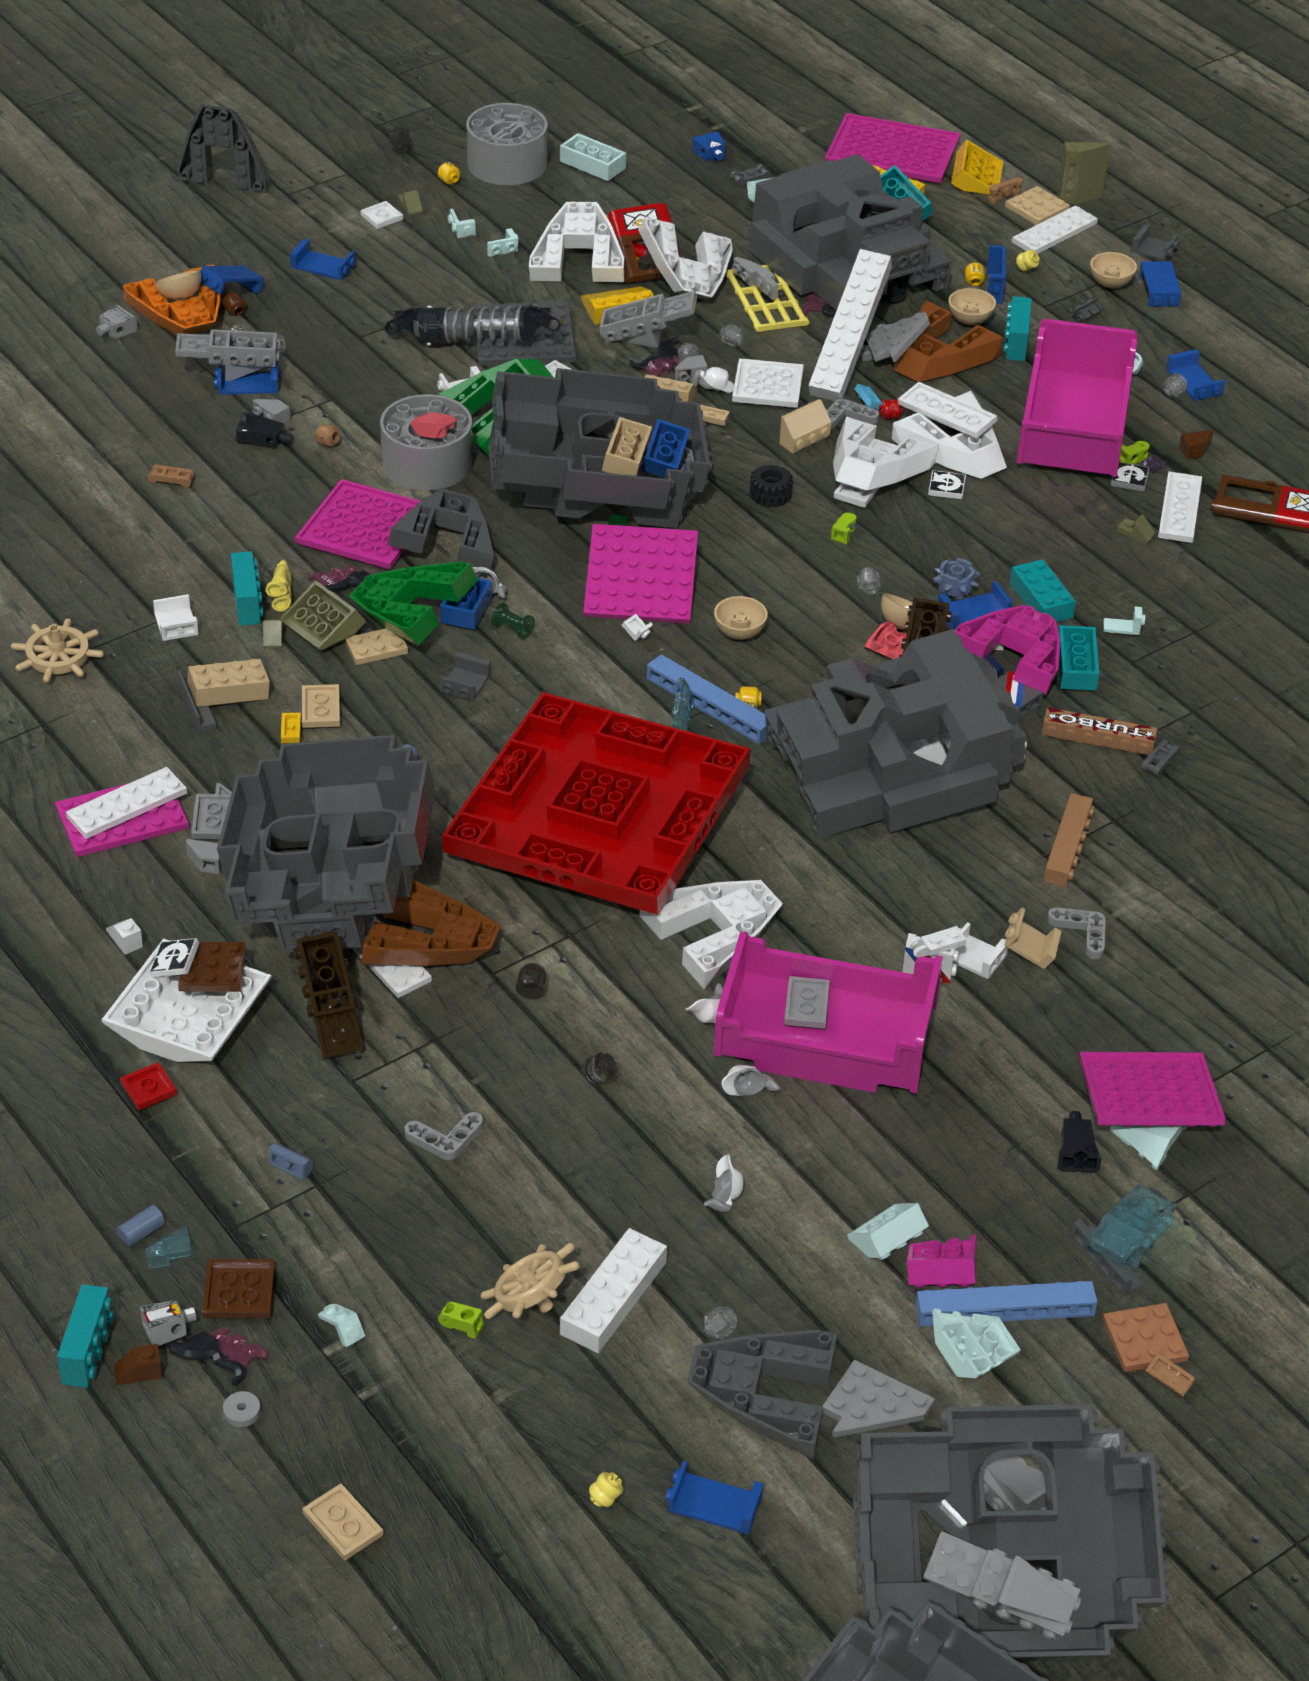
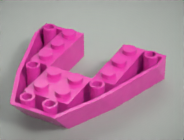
M1021 605L991 612L962 623L954 630L956 635L961 637L962 645L968 649L969 653L984 659L999 643L1024 654L1018 663L1013 680L1040 690L1046 695L1059 669L1060 637L1057 622L1049 614L1036 611L1031 606Z

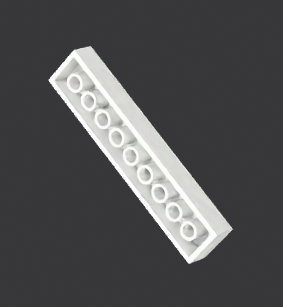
M860 249L809 383L811 396L832 401L843 399L892 268L891 256Z

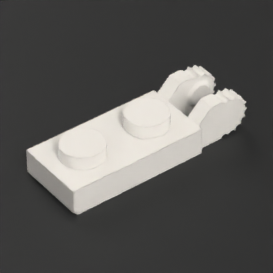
M955 926L926 936H917L909 940L907 944L910 949H915L913 954L917 958L927 955L931 956L964 946L966 938L959 928Z

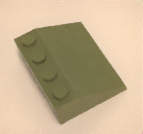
M1064 142L1057 194L1060 200L1069 205H1075L1103 197L1110 143Z
M316 580L279 618V620H283L285 625L320 651L354 635L366 622L355 608Z

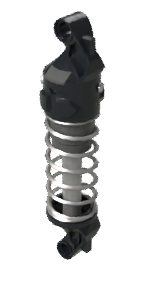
M536 303L520 306L516 314L511 306H508L504 313L499 307H495L492 313L487 307H483L480 313H478L474 307H471L466 312L462 307H459L457 311H453L451 308H433V306L420 308L415 305L406 310H396L395 317L386 323L385 331L393 336L405 328L421 344H426L427 346H432V343H451L452 340L455 343L458 340H466L468 343L470 338H474L476 334L478 341L481 342L482 331H489L491 342L494 341V331H501L502 341L505 342L507 331L513 330L516 342L518 338L521 342H526L531 339L540 326L543 325L549 331L556 332L562 327L564 321L562 316L551 311V306L542 307ZM509 309L513 314V318H506ZM484 310L487 311L489 318H481ZM496 310H499L501 318H493ZM552 320H556L558 322L557 327L552 324ZM391 323L397 326V330L392 329Z

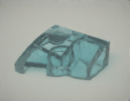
M679 677V692L675 696L672 727L687 730L694 708V699L686 680Z
M187 1226L179 1228L145 1248L148 1269L169 1266L171 1259L192 1256Z

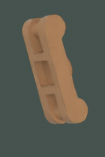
M1016 177L990 186L989 192L991 194L988 201L996 203L997 200L1008 196L1020 195L1023 179Z
M154 465L147 479L151 483H156L157 481L181 484L183 487L188 488L192 483L195 472L191 469Z

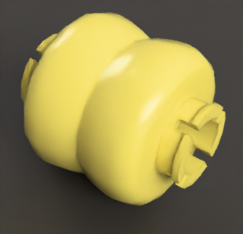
M1034 250L1020 253L1016 259L1017 267L1024 272L1036 268L1039 264V256Z
M603 1472L590 1485V1499L594 1501L595 1505L610 1507L614 1504L616 1498L623 1493L622 1480L618 1478L617 1474Z

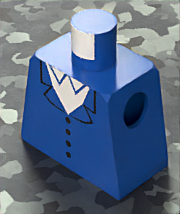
M718 131L693 137L692 151L705 161L714 159L721 161L725 156V142Z

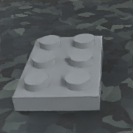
M789 976L784 1025L825 1029L830 980Z

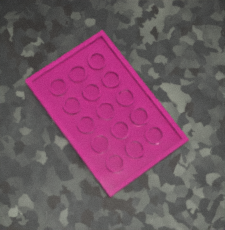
M124 785L55 802V808L76 857L188 829L189 824L176 798L85 839L68 820L66 811Z

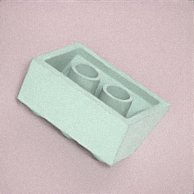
M918 1203L894 1204L849 1233L847 1237L867 1257L882 1260L891 1255L890 1251L905 1246L907 1244L906 1241L910 1238L922 1235V1230L929 1225Z

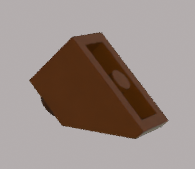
M1213 430L1181 434L1179 449L1186 459L1203 457L1211 446Z
M158 1344L134 1347L114 1364L116 1385L162 1379Z

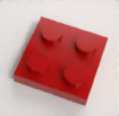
M158 1062L120 1078L121 1085L138 1111L177 1095L175 1086Z

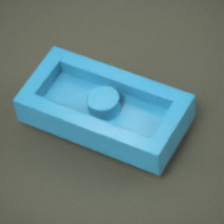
M857 384L855 390L859 394V398L866 403L867 407L879 410V405H882V402L871 387Z

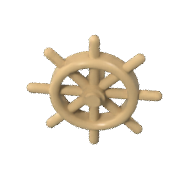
M69 618L65 619L63 626L52 624L47 628L41 629L37 624H33L31 629L35 633L28 639L26 644H11V649L26 651L27 660L17 664L15 669L22 671L32 667L44 673L43 681L45 683L50 681L52 675H60L72 671L77 676L82 677L84 672L80 667L88 657L102 658L104 656L103 651L90 650L88 646V640L96 637L99 632L94 629L83 634L81 631L70 627L72 621ZM76 645H79V646H80V649H79V648H72V647H74V646H76ZM34 652H42L37 656L34 654Z
M568 1243L557 1253L546 1251V1246L540 1244L535 1253L525 1256L513 1265L505 1264L503 1266L504 1273L498 1279L495 1287L481 1293L483 1300L493 1297L497 1300L484 1313L485 1318L491 1319L503 1309L512 1312L513 1317L517 1319L520 1318L523 1309L535 1304L539 1306L541 1312L549 1311L553 1307V1303L548 1296L555 1298L557 1296L555 1289L560 1285L565 1274L579 1268V1263L576 1261L564 1264L562 1261L574 1250V1244Z

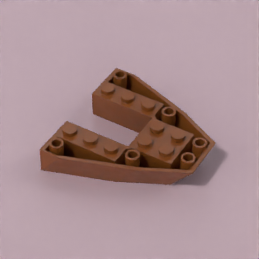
M926 300L919 313L926 312L930 325L894 363L893 370L917 382L951 375L992 361L1002 354L1004 337L977 325L952 344L943 343L936 338L950 329L952 312Z
M413 880L410 897L396 898L393 913H383V917L435 929L433 935L374 921L363 944L361 964L429 966L470 963L492 948L501 925L470 906Z

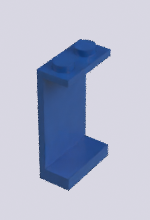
M303 239L290 254L291 268L341 281L355 267L357 262L355 251H351L345 259L310 251V240Z
M990 245L987 263V273L990 274L988 293L995 298L996 304H1002L1006 279L1005 246Z
M1172 261L1141 262L1139 277L1145 278L1149 291L1148 307L1179 306L1181 290Z
M202 266L201 283L219 294H222L225 282H239L253 292L261 293L265 279L245 266Z
M1197 349L1168 355L1166 369L1194 401L1223 395L1225 380L1213 381L1198 364L1200 352Z
M276 361L275 367H271V372H252L232 381H225L222 364L218 365V369H215V388H218V394L278 393V361Z
M996 581L992 583L991 593L951 602L945 593L938 595V601L950 603L949 611L952 612L951 623H947L952 629H956L962 623L991 612L1012 607L1011 598H1008L1003 588Z
M683 1461L680 1469H676L674 1472L673 1488L669 1487L665 1501L669 1502L668 1512L749 1535L763 1498L764 1483L755 1481L752 1490L749 1491L687 1473V1462Z

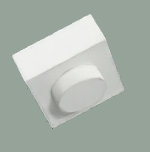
M635 614L624 621L621 626L637 641L640 638L645 639L651 633L650 629L653 624L650 622L645 625L638 615Z

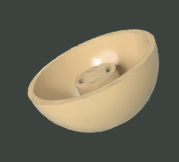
M1104 252L1097 254L1091 259L1090 269L1097 283L1103 287L1114 289L1125 286L1133 279L1137 270V264L1127 255L1116 252Z
M201 270L172 275L154 282L160 294L167 299L174 301L190 298L198 291L201 284Z
M975 288L957 290L949 297V309L957 321L965 325H979L987 321L993 314L996 306V300L991 294Z
M883 593L881 610L885 620L894 624L897 629L904 630L906 621L909 622L910 616H907L908 608L913 602L892 594Z
M729 597L720 601L714 609L715 622L720 631L736 640H746L756 636L763 629L767 621L768 613L765 606L758 600L750 597Z

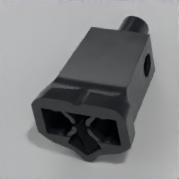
M251 412L242 413L236 430V442L250 443L272 449H277L281 442L292 444L294 440L293 434L284 432V423Z
M1072 1111L1069 1113V1119H1063L1061 1149L1059 1151L1057 1168L1063 1172L1096 1173L1100 1170L1102 1158L1095 1144L1092 1122L1088 1119H1082L1079 1111Z

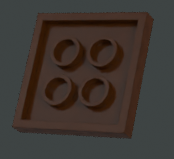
M199 942L188 974L179 975V991L241 992L245 942Z
M208 1259L202 1310L203 1318H271L275 1259Z

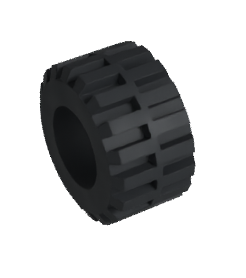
M764 465L756 468L750 476L749 494L751 499L755 503L767 507H778V505L782 506L784 503H788L792 497L793 476L789 470H785L784 467L777 465Z

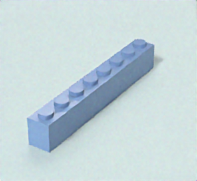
M662 654L647 664L648 680L758 744L767 739L764 713Z
M1092 1281L917 1291L915 1307L919 1326H934L933 1309H941V1313L948 1314L957 1311L963 1316L971 1317L973 1314L996 1316L1002 1322L1095 1316L1097 1298Z

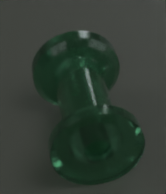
M500 603L492 614L491 623L495 627L506 625L516 630L518 637L524 640L532 633L535 626V618L531 615L522 618L510 612L507 604Z

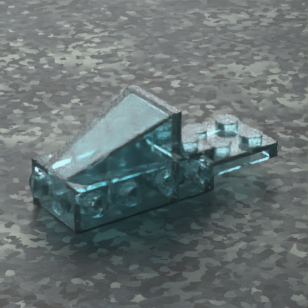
M1138 1184L1115 1207H1112L1107 1215L1103 1216L1099 1226L1088 1236L1086 1244L1090 1245L1095 1251L1109 1255L1114 1261L1127 1264L1137 1270L1145 1251L1148 1250L1151 1243H1155L1159 1234L1162 1236L1166 1228L1172 1226L1175 1220L1173 1213L1177 1204Z

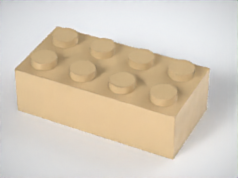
M619 417L605 455L602 471L637 476L648 445L652 426Z
M261 659L188 667L187 684L196 707L263 700L269 697L270 681Z

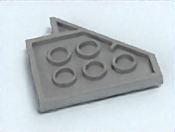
M926 312L916 313L912 317L903 318L899 322L887 324L883 328L867 333L866 340L875 362L890 356L893 362H896L930 325Z
M216 784L215 794H196L191 831L192 839L220 838L232 794L222 784Z
M854 1360L824 1403L822 1413L839 1421L833 1430L832 1436L840 1437L922 1421L933 1407L935 1399Z

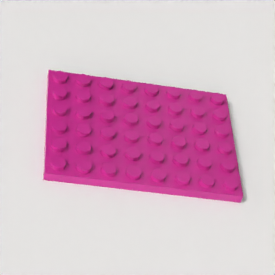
M846 113L825 156V161H835L858 154L872 166L888 170L896 165L907 178L941 183L960 140L961 133Z

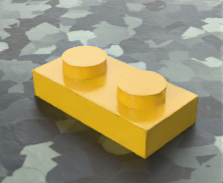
M282 713L281 743H300L301 713Z

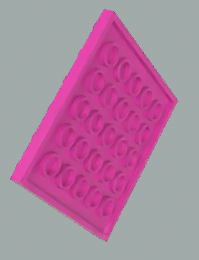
M341 479L295 536V543L391 569L405 550L388 545L391 528L421 501Z
M593 524L583 615L586 617L629 619L637 614L644 621L690 624L698 531Z
M1080 1052L1079 1060L1097 1125H1187L1190 1127L1196 1125H1208L1211 1127L1225 1125V1115L1203 1052Z

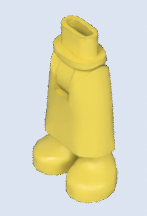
M285 560L277 564L273 579L266 586V593L271 597H275L272 601V608L276 611H285L291 604L292 574Z

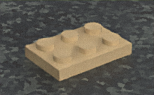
M387 629L353 635L345 639V644L356 665L408 654V647L404 639Z
M339 684L302 686V727L340 726Z
M339 1484L302 1508L304 1516L344 1561L383 1536V1529L342 1484Z

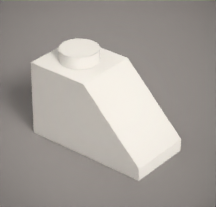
M132 918L106 928L108 934L125 955L143 947L141 930Z

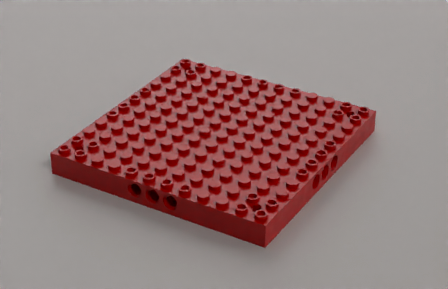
M542 692L442 834L443 852L658 915L750 767V748Z

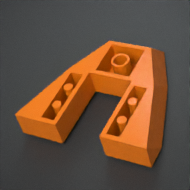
M200 267V268H192V269L187 270V271H184V272L193 271V270H201L202 267ZM154 278L123 285L124 301L156 324L176 334H193L210 330L216 322L220 294L216 291L214 292V290L203 283L200 284L198 291L191 298L177 300L169 303L157 290Z

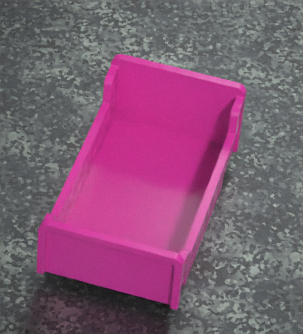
M1043 319L1040 322L1034 365L1021 426L1017 455L1018 464L1024 462L1111 474L1112 477H1117L1138 339L1136 331L1053 319Z
M740 931L716 1013L714 1056L721 1057V1054L750 1059L754 1061V1067L759 1071L876 1093L878 1084L910 1089V1092L917 1093L923 1048L932 1009L936 1010L943 956L936 955L935 959L918 957L915 961L914 973L909 974L767 948L766 942L763 939L748 936V932ZM789 976L830 980L825 1029L784 1025Z

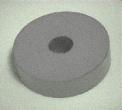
M245 1391L231 1394L223 1404L225 1420L235 1427H246L253 1424L261 1413L259 1399L254 1394Z

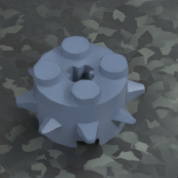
M956 558V561L945 560L941 564L940 569L935 568L939 575L933 581L938 583V589L941 593L954 596L956 599H963L965 595L972 591L973 585L979 586L974 579L980 576V572L975 571L972 568V563L965 559Z

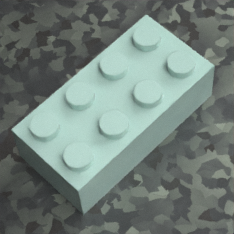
M577 133L560 145V162L609 181L626 169V152Z

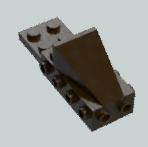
M913 598V603L909 605L907 616H910L909 622L906 621L904 629L907 635L906 638L902 639L901 649H904L903 653L911 641L949 630L946 627L947 622L951 623L952 612L949 611L950 603Z
M337 931L301 937L297 939L296 948H293L294 958L299 960L300 967H298L299 978L304 980L305 986H302L304 999L307 998V1014L309 1018L312 1017L315 1024L323 1060L364 1052L355 1009L358 1008L356 996L352 995L353 982L347 974V970H349L347 958L343 957L344 945L342 939H339Z

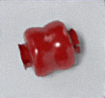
M884 399L882 405H879V415H882L885 420L891 418L899 419L900 414H903V406L898 404V399Z

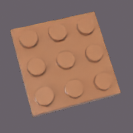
M1167 1303L1103 1314V1323L1124 1372L1147 1368L1157 1353H1160L1173 1363L1188 1361L1189 1354Z

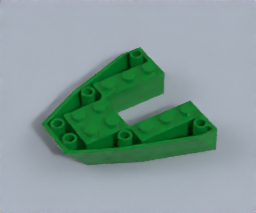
M516 358L487 369L439 393V395L458 401L472 415L492 399L497 371L553 377V375L539 359ZM493 408L472 425V437L488 457V445L493 425Z
M449 562L406 567L368 575L349 597L387 630L419 646L439 623L432 606L411 604L414 599L421 597L459 602L478 579L471 563Z

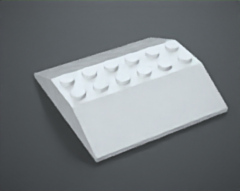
M159 944L102 1018V1023L139 1049L176 1062L212 1061L272 976L243 966L241 992L179 991V975L152 977L149 973L160 946Z

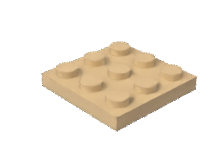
M1038 186L1007 200L1005 203V207L1035 225L1070 209L1069 204Z

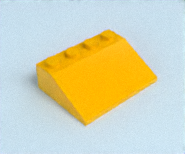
M966 139L956 152L951 184L963 191L990 195V186L1001 181L1003 161Z
M640 286L582 295L581 300L595 325L601 323L604 309L654 295L651 290Z

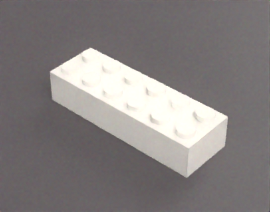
M629 1228L561 1316L560 1335L599 1354L666 1264L667 1246Z

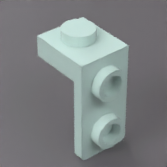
M450 209L448 223L451 224L452 231L455 232L457 238L476 236L475 220L459 221L454 210Z
M510 228L506 229V239L487 242L488 256L517 252L518 235Z
M1142 607L1134 608L1133 620L1104 618V632L1139 635L1141 625L1145 624V615L1142 614Z
M330 1304L322 1312L318 1313L320 1319L336 1327L343 1346L348 1347L365 1337L356 1312L338 1304Z

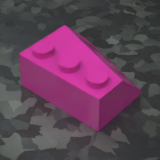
M969 1235V1240L962 1241L958 1237H954L941 1244L936 1240L910 1244L907 1258L909 1285L925 1287L936 1284L939 1287H945L949 1284H958L959 1286L975 1284L977 1272V1235Z

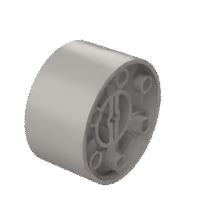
M497 103L479 108L468 117L466 122L467 167L475 177L497 185H518L533 181L546 171L548 123L541 112L522 104Z
M422 394L400 399L388 406L382 413L380 419L382 468L384 473L393 482L410 489L438 490L459 483L470 473L473 465L472 417L464 405L445 396ZM430 412L452 415L457 419L455 426L447 429L445 437L436 439L418 436L410 423L414 418Z

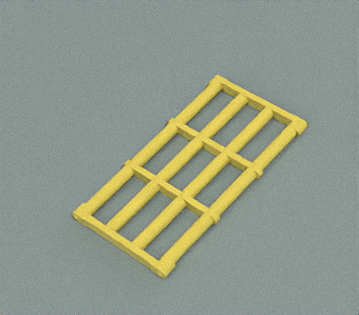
M762 265L767 270L773 271L767 265ZM733 269L726 270L725 275L734 287L735 294L740 298L745 312L748 313L754 324L756 332L809 325L810 322L802 312L798 300L795 299L789 289V284L774 271L773 273L779 282L777 283L779 285L778 290L783 289L788 301H780L777 298L773 300V303H765L760 294L763 291L759 287L753 285L741 288L735 278L737 274L734 273ZM753 293L758 305H750L745 294ZM793 307L799 320H791L785 308ZM778 309L784 322L776 323L770 310ZM763 311L769 324L761 325L754 312Z

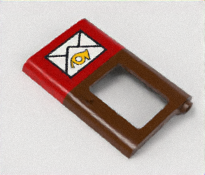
M665 203L613 210L607 216L624 255V278L626 283L663 277L658 268L639 269L632 243L643 241L638 230L645 217L672 223L668 206ZM676 237L677 248H678V256L681 257V258H683V257H682L681 250H680V247H679V243H678V240H677V237Z
M1222 475L1216 500H1212L1210 507L1214 515L1309 533V490L1278 485L1277 482L1268 480L1262 482L1231 475ZM1227 484L1274 492L1272 504L1225 496Z

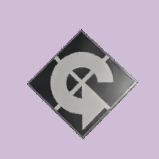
M1119 462L1117 477H1112L1111 486L1144 491L1149 467Z

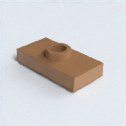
M1160 1353L1156 1354L1145 1370V1373L1182 1398H1184L1196 1381L1195 1377Z

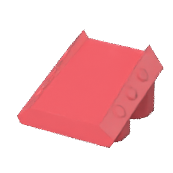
M430 412L414 418L410 424L418 436L436 439L445 437L447 429L453 428L457 419L452 415Z
M885 622L872 634L864 648L895 659L900 654L903 655L904 649H901L902 639L906 638L907 634L899 633L896 631L897 629L894 624Z

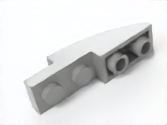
M734 257V273L749 286L756 285L772 300L778 298L779 285L775 282V275L752 261Z

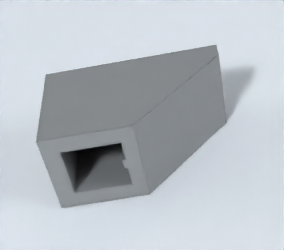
M703 355L686 357L675 367L674 380L691 382L696 371H706L707 364Z
M271 399L253 400L254 414L284 424L290 421V407L282 401Z
M187 839V856L200 872L220 874L222 865L217 851L218 843Z

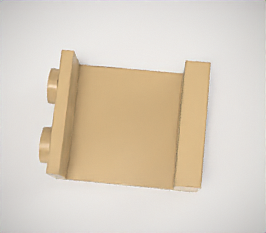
M1021 908L1017 913L1014 912L1008 920L1010 925L1005 933V946L1045 969L1056 957L1061 931L1054 928L1047 935L1042 934L1023 922L1025 909Z

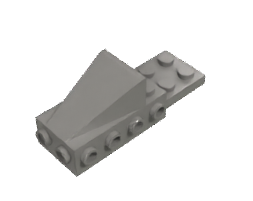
M695 291L666 299L663 294L604 309L600 323L601 337L605 339L606 343L622 341L656 348L659 346L661 331L666 328L667 321H674L677 318L689 317L694 314L697 294Z
M211 329L210 335L177 333L175 356L182 358H209V364L225 365V381H232L264 367H275L276 361H279L280 342H277V333Z
M1021 1456L1002 1458L986 1467L984 1474L985 1501L995 1511L1047 1510L1043 1471L1028 1466Z
M943 1531L940 1532L923 1579L967 1597V1600L971 1601L972 1605L979 1609H990L995 1612L996 1616L1002 1619L1009 1620L1010 1618L1019 1622L1018 1625L1025 1629H1036L1042 1632L1041 1635L1048 1639H1060L1064 1634H1069L1073 1621L1070 1620L1072 1611L1078 1610L1082 1599L1078 1596L1081 1589L1076 1588L1074 1582L1064 1578L1061 1581L1053 1578V1574L1045 1569L1039 1568L1036 1570L1017 1555L1009 1559L1006 1557L1007 1554L999 1549L993 1548L992 1551L989 1549L986 1551Z

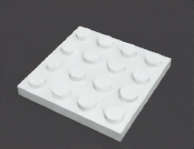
M739 358L732 402L798 408L804 364Z

